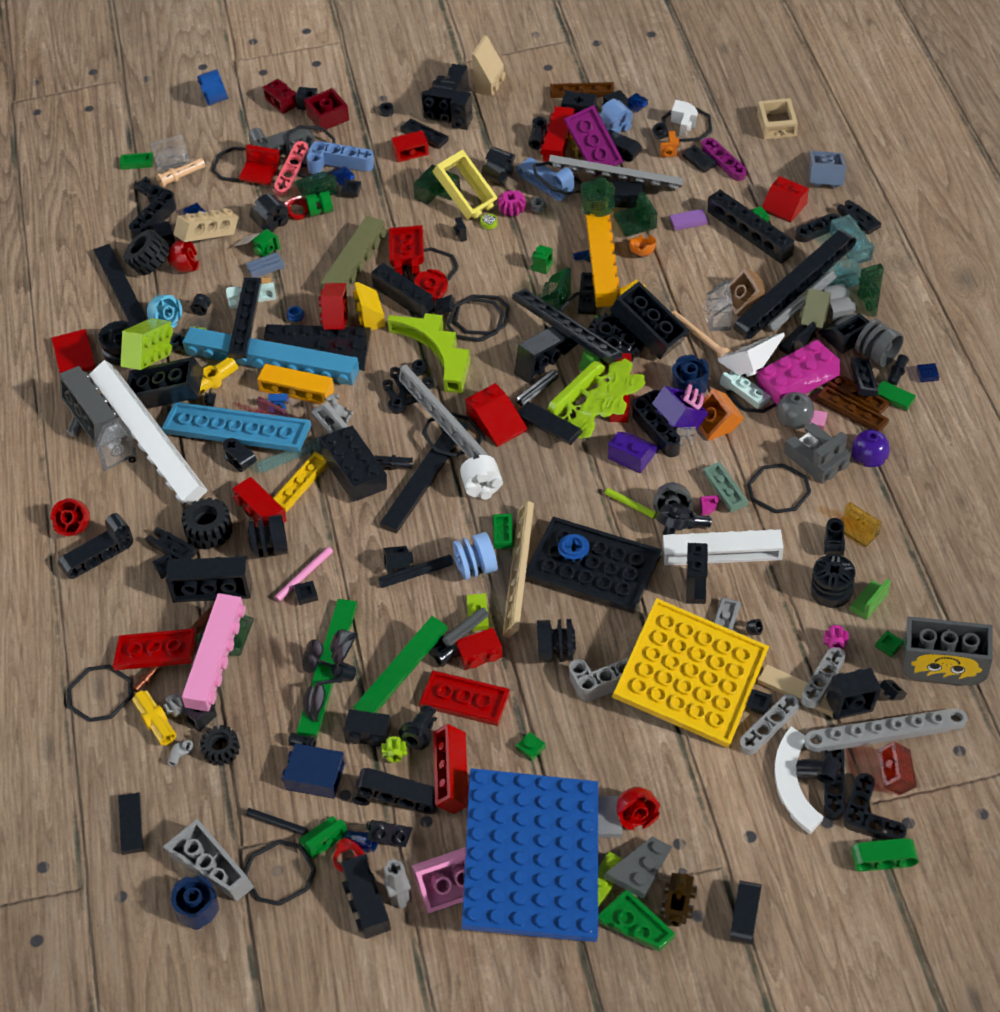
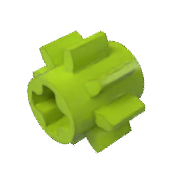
M389 737L386 739V743L381 744L382 757H387L388 762L397 763L403 759L402 756H407L406 742H402L399 737Z

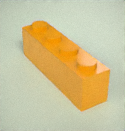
M265 364L257 378L259 391L270 394L287 393L289 398L316 404H322L334 392L333 378L276 365Z

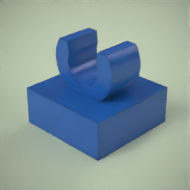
M287 393L268 394V402L272 405V411L276 412L278 405L282 406L283 412L286 411L285 404H289Z

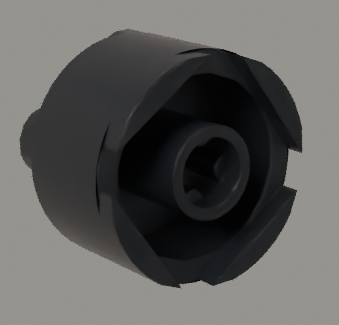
M492 147L486 155L485 159L487 162L486 165L483 164L481 175L487 180L505 186L508 174L512 175L515 166L512 163L515 160V154Z
M270 193L260 196L254 202L256 204L255 207H251L249 212L250 218L263 231L268 229L273 233L275 228L280 225L284 226L289 221L287 218L289 214L288 207L276 195H271Z

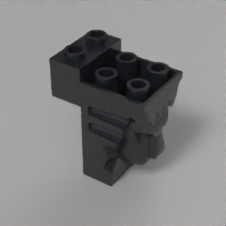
M452 64L449 67L447 76H437L436 80L432 82V87L421 92L423 118L452 123V128L468 130L473 119L468 66Z

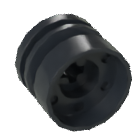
M282 514L269 516L268 525H264L262 517H259V526L257 527L254 518L249 519L248 539L255 559H260V549H263L265 558L268 557V548L273 549L275 556L288 554Z
M828 554L820 557L815 562L810 589L811 595L817 603L828 608H838L850 601L856 572L854 565L849 559L837 554Z
M558 619L557 628L552 629L550 620H537L539 663L552 662L553 653H558L559 661L563 662V653L567 652L568 662H572L576 650V640L571 619H566V628H562L561 619Z

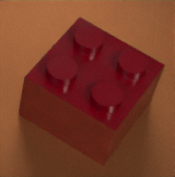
M333 88L304 100L307 116L318 127L328 130L350 120L348 105Z

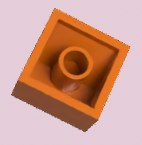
M712 389L703 400L702 407L708 414L698 428L705 438L710 441L732 432L744 420V417L726 393Z

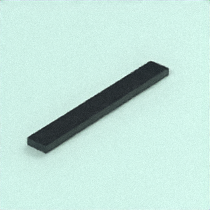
M110 244L93 249L128 322L137 325L146 321L147 318Z
M527 289L512 294V300L608 364L622 358L623 352Z
M457 420L468 431L469 424ZM443 431L434 444L437 449L451 453L457 447V444L445 431ZM431 448L381 520V528L398 533L450 456L437 453Z

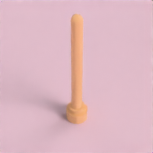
M671 311L691 333L714 350L718 358L732 352L729 348L720 347L677 311Z

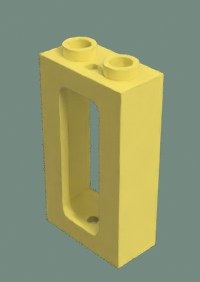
M463 149L439 163L433 170L434 175L467 220L471 218L476 219L482 215V211L485 209L489 211L495 206L494 203L498 197ZM457 167L482 203L472 209L446 173L447 170Z

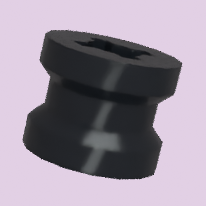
M204 294L195 295L194 301L190 305V310L196 315L204 316L211 304L210 298Z

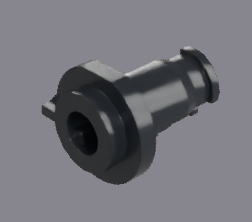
M428 705L421 706L420 712L416 714L412 722H405L399 729V736L402 741L406 742L407 747L414 750H423L430 745L432 737L429 732L433 727V722L438 719L433 717L434 713H436L433 707Z

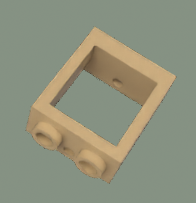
M791 98L758 101L757 114L764 139L797 136L798 122ZM788 113L789 120L768 122L766 116L768 114Z

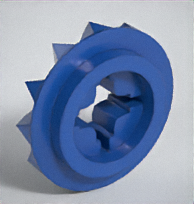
M578 534L567 535L558 543L560 556H564L566 560L572 559L573 562L576 559L582 560L584 556L588 555L589 542L585 537ZM573 544H575L576 546L575 552H573L571 549Z

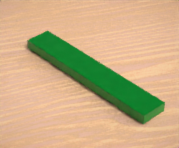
M431 616L354 705V710L377 713L448 630L447 625Z

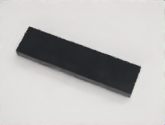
M529 401L518 411L523 421L569 445H572L582 433L581 428Z

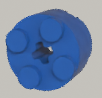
M218 69L196 76L208 106L229 99Z

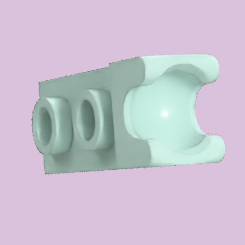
M274 282L261 284L258 302L276 300ZM238 286L226 288L230 309L238 308L242 289Z
M733 371L730 374L723 372L720 378L721 386L728 391H734L757 409L770 401L771 396L742 375H737Z

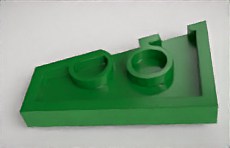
M627 890L598 914V923L658 952L675 938V933Z

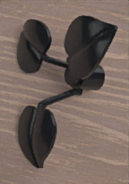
M342 629L334 634L330 644V651L333 653L331 658L334 664L320 659L324 651L320 641L313 639L307 643L302 659L303 670L307 673H312L316 670L318 663L331 667V673L336 678L316 682L315 686L307 688L303 698V709L312 721L318 722V716L324 704L326 691L323 685L336 682L342 683V680L349 682L354 680L356 667L343 661L358 633Z

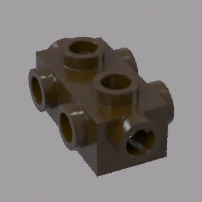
M680 868L678 873L672 872L671 880H666L664 893L668 894L667 900H662L660 913L664 914V921H668V924L674 927L686 924L687 918L692 919L694 905H690L691 898H696L697 885H693L694 876H689L684 868Z

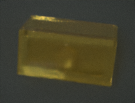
M851 502L845 506L844 516L841 518L844 522V534L863 547H867L880 534L882 522Z

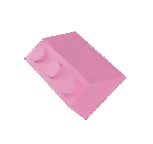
M466 847L412 865L415 880L428 914L463 902Z

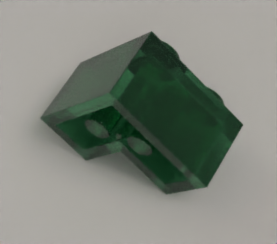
M431 165L413 183L414 199L429 204L439 195L452 201L450 195L434 175L433 170L436 167L434 165ZM446 171L458 190L461 191L460 177Z

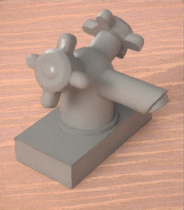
M339 394L329 395L325 402L314 407L311 411L329 433L347 428L348 420L353 414V411H348L347 407L343 408L342 405L338 404Z

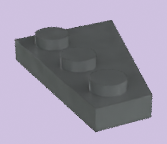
M652 836L606 872L604 878L644 899L672 846Z

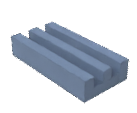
M278 252L246 263L247 270L251 277L254 278L285 268Z

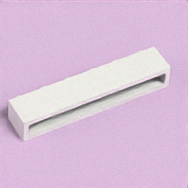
M769 529L663 535L664 566L686 565L688 543L708 544V564L782 560L784 548L781 530Z

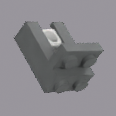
M812 422L805 427L807 434L800 439L792 436L785 443L784 453L821 484L831 480L839 471L845 470L850 464L851 452L846 449L847 435L842 431L832 438Z

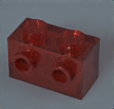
M893 741L877 750L885 788L898 795H902L917 787L910 749Z

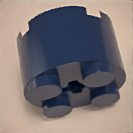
M696 355L679 357L672 366V387L686 390L688 385L691 384L693 391L695 388L699 390V395L701 392L705 393L707 391L709 365L703 358L698 359Z
M202 876L185 877L178 881L172 889L171 905L177 920L182 925L198 930L210 923L217 915L219 902L214 887L207 878Z

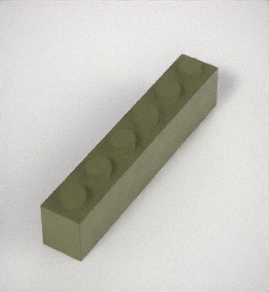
M369 216L364 218L321 281V289L324 288L325 283H346L348 293L352 283H355L358 274L363 271L364 265L371 259L372 253L378 248L380 241L387 234L384 220Z

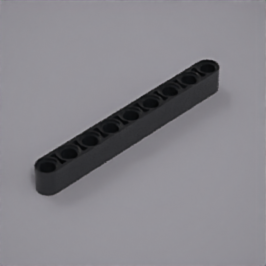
M842 229L834 233L740 316L734 323V330L747 339L753 338L773 318L851 251L856 244V238Z

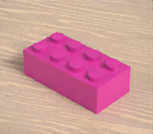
M815 340L757 371L758 387L771 396L770 399L778 405L781 398L790 392L806 394L839 376L840 359L821 342Z

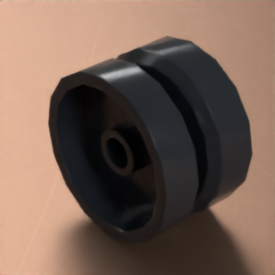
M123 320L114 321L101 329L99 342L102 347L103 356L108 363L121 366L122 331L134 326V324Z

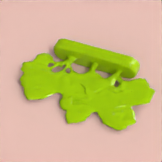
M625 358L622 361L612 362L609 366L608 374L604 376L605 366L599 361H594L550 402L548 412L564 420L568 417V422L582 430L578 438H588L592 435L595 428L594 417L600 414L602 417H608L612 414H624L627 403L623 400V396L635 394L645 385L644 375H630L633 364ZM598 382L599 386L597 388L588 391ZM583 395L586 396L583 404L574 406ZM571 410L576 412V416L573 419L570 417Z

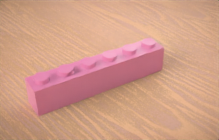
M217 594L182 695L185 708L209 712L211 704L215 703L217 687H220L222 683L223 669H226L228 665L229 651L231 652L234 647V636L238 634L240 619L245 615L246 607L243 605L241 597Z

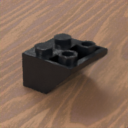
M861 313L845 315L819 330L818 333L843 354L856 346L858 336L870 321Z

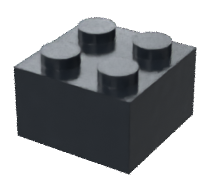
M872 668L857 669L853 672L838 673L832 676L826 700L832 710L834 720L873 712L881 686Z

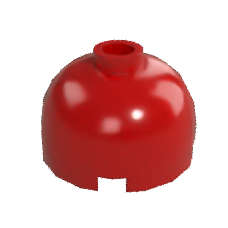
M180 239L171 245L169 256L167 257L170 266H173L174 269L181 273L193 272L199 268V260H195L197 251L191 241L183 242Z
M73 498L58 501L50 514V520L53 521L54 525L52 527L60 535L77 536L83 533L89 526L90 512L82 501Z
M629 788L618 797L616 804L618 819L624 828L629 830H635L634 827L642 825V829L647 828L659 817L660 803L654 794L646 788Z

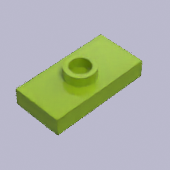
M486 593L467 595L468 617L481 608H485L488 612ZM488 617L471 631L489 629Z

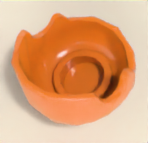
M642 234L629 241L630 251L640 257H647L652 254L657 244L656 239L652 235H649L648 238H643Z

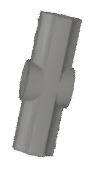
M392 859L387 861V865L384 868L385 878H383L391 905L401 909L406 907L407 902L410 900L408 891L411 888L403 863Z

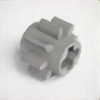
M177 692L168 696L165 699L167 704H164L167 715L173 714L174 718L183 715L182 709L185 705L180 693Z

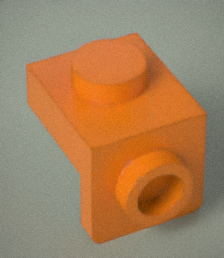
M668 131V142L660 143V157H676L679 137L676 138L675 131Z

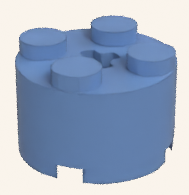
M609 100L601 107L603 109L602 112H598L607 130L610 129L621 133L622 131H628L632 127L633 113L619 100Z

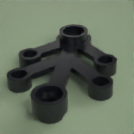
M421 359L415 360L412 364V371L417 377L426 373V363ZM392 367L390 369V377L394 379L400 390L398 396L393 390L392 380L386 379L382 382L383 390L387 392L390 398L388 408L394 414H400L407 405L418 402L414 396L406 398L411 393L399 381V367ZM426 377L423 379V384L428 389H432L434 387V380L431 377Z

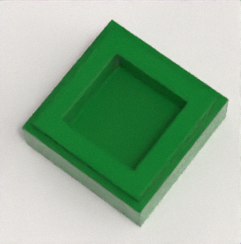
M887 630L875 643V648L892 658L904 645V641Z

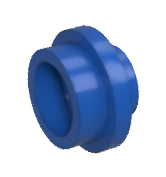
M292 306L288 309L287 319L289 321L299 322L304 318V311L299 306Z

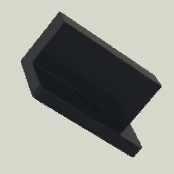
M812 322L807 327L800 324L779 344V350L789 355L806 346L815 337L816 323Z

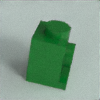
M265 229L252 239L253 251L258 256L265 257L275 249H281L279 237L268 229Z
M539 245L532 254L531 260L533 264L530 270L547 274L553 264V248Z

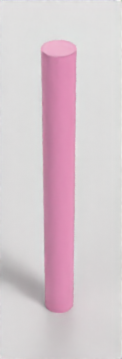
M329 546L324 549L274 596L275 600L280 602L294 589V586L302 582L333 553V550Z

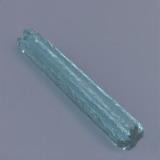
M319 437L303 443L300 452L284 451L258 462L257 468L259 472L263 473L318 450Z

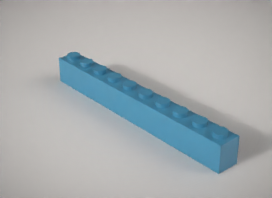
M190 327L183 340L185 354L223 361L229 357L228 351L232 335ZM253 338L250 339L247 358H233L239 365L262 369L265 364L276 365L333 378V382L352 386L359 372L358 358Z

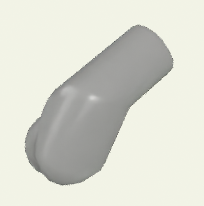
M185 740L175 744L172 747L167 764L176 767L179 758L192 751L193 742Z

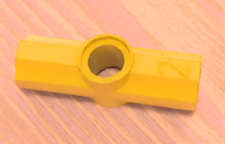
M227 357L217 365H210L203 369L199 396L210 388L216 389L220 387L224 378L239 369L233 358Z
M141 690L137 692L132 701L141 714L146 728L153 732L161 746L170 745L177 736L169 724L160 705L157 706L148 691Z

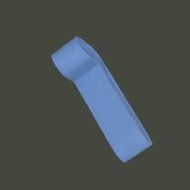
M316 141L312 143L307 154V169L311 174L321 173L324 165L371 171L374 168V153L369 149Z
M528 157L516 166V172L521 178L556 200L562 201L569 196L551 190L534 175L533 165L540 163L535 159ZM544 165L536 167L537 174L551 186L566 192L574 191V174L568 167L562 168L557 173Z

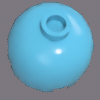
M167 294L157 295L151 299L147 306L148 319L155 318L171 321L172 328L178 325L176 322L182 316V306L178 299Z

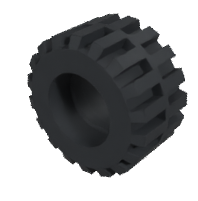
M148 229L138 234L129 243L123 259L139 275L145 276L155 271L164 262L170 249L169 244L153 229Z
M208 497L207 499L201 498L200 501L195 500L182 513L181 521L185 536L192 546H198L199 549L204 547L206 549L219 547V544L223 545L226 542L225 539L230 538L233 525L229 509L219 499L212 500V498ZM206 522H212V523L207 524V525H202V524H204V523H206Z

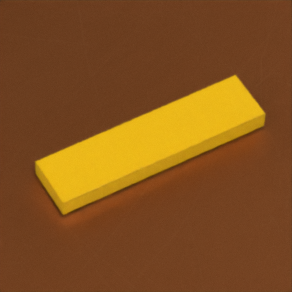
M314 452L274 496L273 499L285 510V513L328 466L324 457Z

